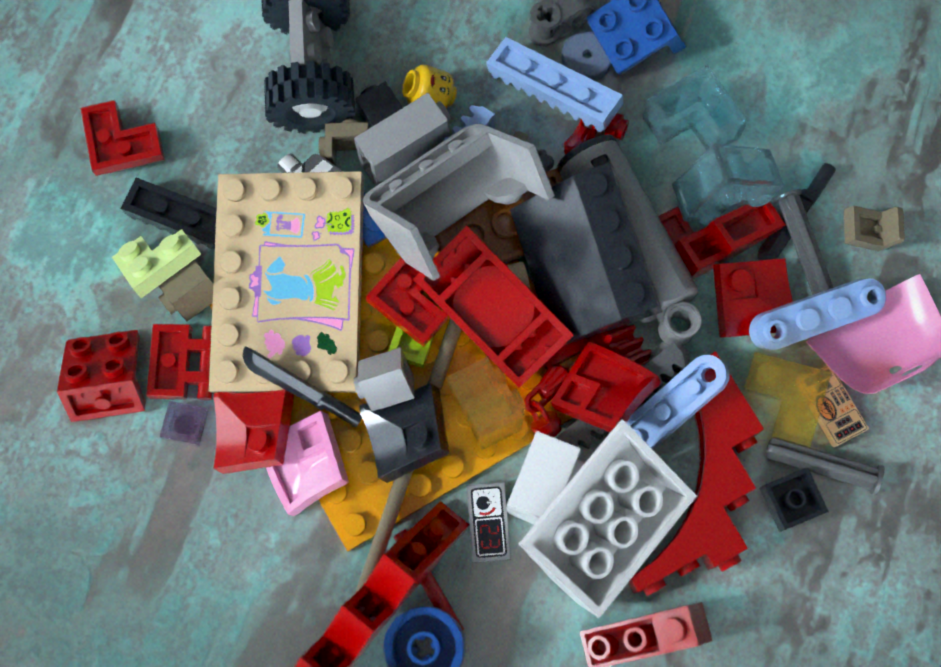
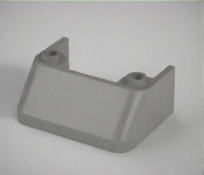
M474 124L461 129L371 189L364 196L363 203L369 215L402 259L430 279L436 280L440 275L432 259L439 249L435 236L488 199L508 205L517 202L522 197V194L527 191L547 200L553 198L554 193L535 145L486 125Z

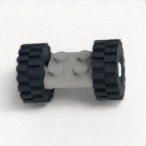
M261 0L263 21L266 24L270 23V28L273 30L280 28L281 33L286 35L290 32L291 67L279 66L277 71L271 70L268 73V77L264 79L265 116H267V121L269 123L273 122V126L277 128L284 126L285 131L291 132L295 129L298 130V133L305 134L306 131L320 133V130L325 129L326 123H342L344 120L353 119L355 117L353 77H351L348 71L342 72V67L334 66L330 53V48L334 46L331 29L337 31L341 28V24L345 25L348 22V18H350L349 0Z

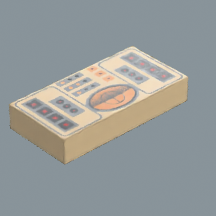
M828 365L795 382L833 448L869 430L840 379Z

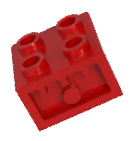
M138 330L79 337L66 341L57 394L71 422L145 411L146 400L135 375L140 341Z

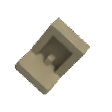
M348 119L342 121V123H326L325 137H319V155L336 166V151L357 150L354 138L369 129L368 122Z
M853 205L844 209L845 244L881 251L904 242L903 208L893 207L879 212Z

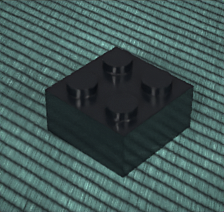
M808 467L759 488L779 532L829 512Z

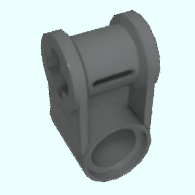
M542 0L536 3L530 11L532 23L529 27V37L536 45L549 46L572 30L583 26L587 22V17L594 13L595 8L588 0Z

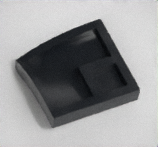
M432 383L415 389L414 399L375 411H371L368 403L359 406V411L373 448L379 479L387 483L450 454L440 390Z

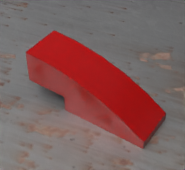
M764 196L712 220L707 227L679 239L675 243V247L692 278L695 279L712 270L713 265L723 264L779 231L786 224L769 199Z

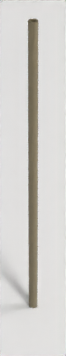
M516 131L513 137L527 141L528 135ZM451 318L427 383H432L438 387L440 392L462 330ZM413 471L395 479L392 484L355 593L364 585L386 552Z

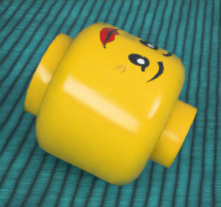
M422 64L407 73L403 82L402 93L406 97L408 104L429 93L435 103L441 101L447 109V107L452 106L455 102L457 89L449 72Z

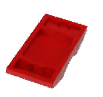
M468 226L432 259L440 275L439 278L432 280L421 272L413 278L429 297L518 388L574 336L558 317Z

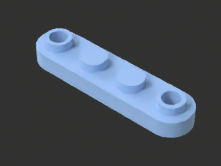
M857 279L758 314L752 320L749 328L750 338L761 349L777 350L858 321L881 311L886 301L885 289L875 279ZM869 291H870V293H871V301H870V302H869L868 299H867V295H868V292H869ZM773 325H775L777 329L776 335L774 337H772L770 333V329Z
M712 355L697 357L632 414L627 424L654 450L726 387L729 381L727 365L724 361ZM713 368L716 372V378L708 383L704 378V374L708 369Z

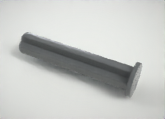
M795 189L775 197L773 201L774 203H779L811 293L814 295L834 287L799 196L802 190Z
M776 437L770 439L766 448V457L770 460L800 469L808 467L810 472L870 489V494L873 495L878 493L883 481L884 466L882 465L872 467Z

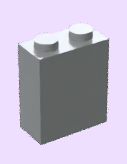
M426 93L354 138L361 167L375 187L442 143L446 136L452 135L448 125L451 117L441 101L435 103L429 93Z

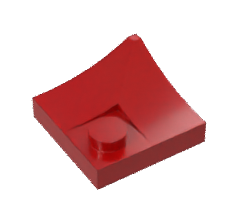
M786 258L713 265L719 338L750 335V324L755 316L793 302L787 274ZM775 325L771 327L770 333L777 332Z
M588 341L550 403L556 411L611 433L621 420L626 423L639 405L660 385L661 380L658 375L634 361Z
M285 389L254 393L215 392L213 399L217 431L213 469L226 474L284 465L294 395Z

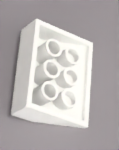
M621 420L521 540L519 545L577 604L600 618L697 495L625 421Z

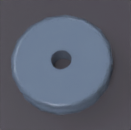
M593 31L578 32L572 35L564 44L561 56L562 65L594 81L603 78L610 70L612 64ZM588 54L591 58L587 59L583 55Z

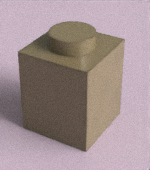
M195 260L159 285L163 292L158 297L171 315L178 311L186 322L213 303V283Z

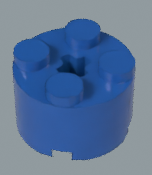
M428 606L409 609L396 617L390 624L383 642L384 656L388 667H461L466 652L465 635L457 620L442 609ZM430 637L433 640L431 647L435 649L434 655L428 653L421 657L418 655L420 647L416 645L417 640L423 641Z

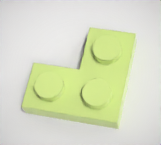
M181 229L176 234L164 238L154 250L140 236L136 240L124 244L118 253L112 256V259L140 298H143L199 257L201 253Z

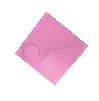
M322 411L289 427L284 465L266 467L287 514L291 516L298 515L321 497L349 483L329 416Z

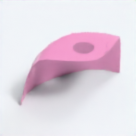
M921 274L886 290L885 304L877 314L810 337L806 341L828 367L854 390L863 394L877 393L924 371L941 358V315ZM923 365L922 367H920V368L917 369L916 371H914V372H912V373H910V374H907V375L902 376V375H903L904 373H906L907 371H909V370H911V369H913V368H915V367H917V366ZM894 366L902 368L894 374H891L889 371Z

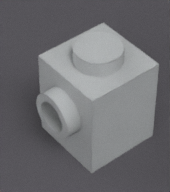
M401 347L358 361V377L354 378L355 390L360 399H366L371 411L414 399V375Z

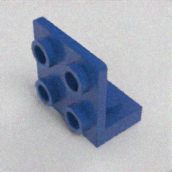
M611 0L587 17L588 24L619 75L667 45L674 54L686 48L685 43L659 0Z

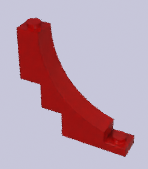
M442 501L437 503L382 556L364 585L341 606L324 634L299 658L294 667H353L384 626L436 567L446 551L464 534L470 524Z

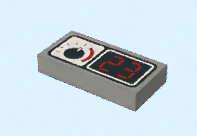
M504 482L467 485L473 563L511 560Z

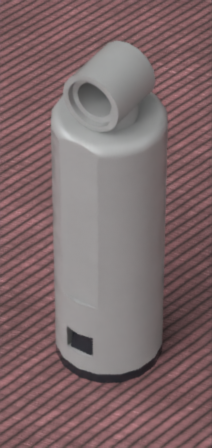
M606 134L589 139L573 148L559 161L557 165L559 172L565 180L575 174L610 162L621 187L663 311L639 321L647 323L658 319V332L664 343L670 345L674 342L677 347L684 346L692 340L701 326L702 318L700 312L694 305L689 303L697 296L698 287L615 137ZM680 318L684 320L688 330H676L672 326L671 319Z

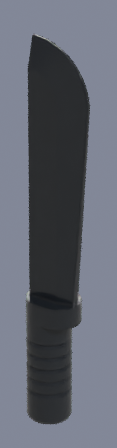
M824 163L808 188L802 189V193L799 196L806 214L812 205L815 204L823 189L836 172V168L833 165ZM787 225L766 238L758 250V261L778 259L791 239Z
M245 346L243 360L248 369L253 373L315 405L317 409L321 411L325 409L353 427L359 425L362 420L361 413L327 392L321 391L259 352Z

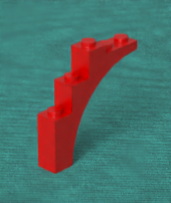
M717 351L710 354L721 359ZM713 368L708 369L704 374V378L708 383L716 378V372ZM730 372L726 387L694 414L698 429L700 456L694 492L697 497L690 504L686 517L671 541L651 563L635 573L629 580L628 584L633 593L643 590L646 596L667 585L664 580L665 576L677 571L681 577L699 567L700 564L697 560L699 557L702 559L707 570L718 566L721 572L741 562L742 560L738 554L748 549L724 507L727 506L731 512L750 501L747 494L756 489V486L733 449L735 448L738 454L756 445L758 441L755 436L761 433L764 427Z

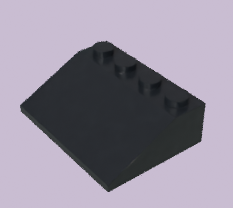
M610 162L575 174L552 186L554 197L550 200L536 195L510 209L538 298L574 334L563 346L663 312L621 187Z

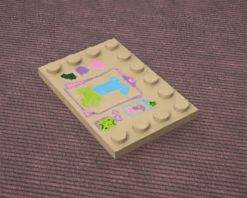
M361 171L218 174L209 392L254 393L283 390V388L248 369L243 360V350L247 346L323 392L357 393L354 386V378L358 377V361H360L364 174Z

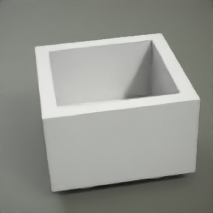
M536 431L507 503V514L535 525L582 468L584 462L577 459L581 449Z

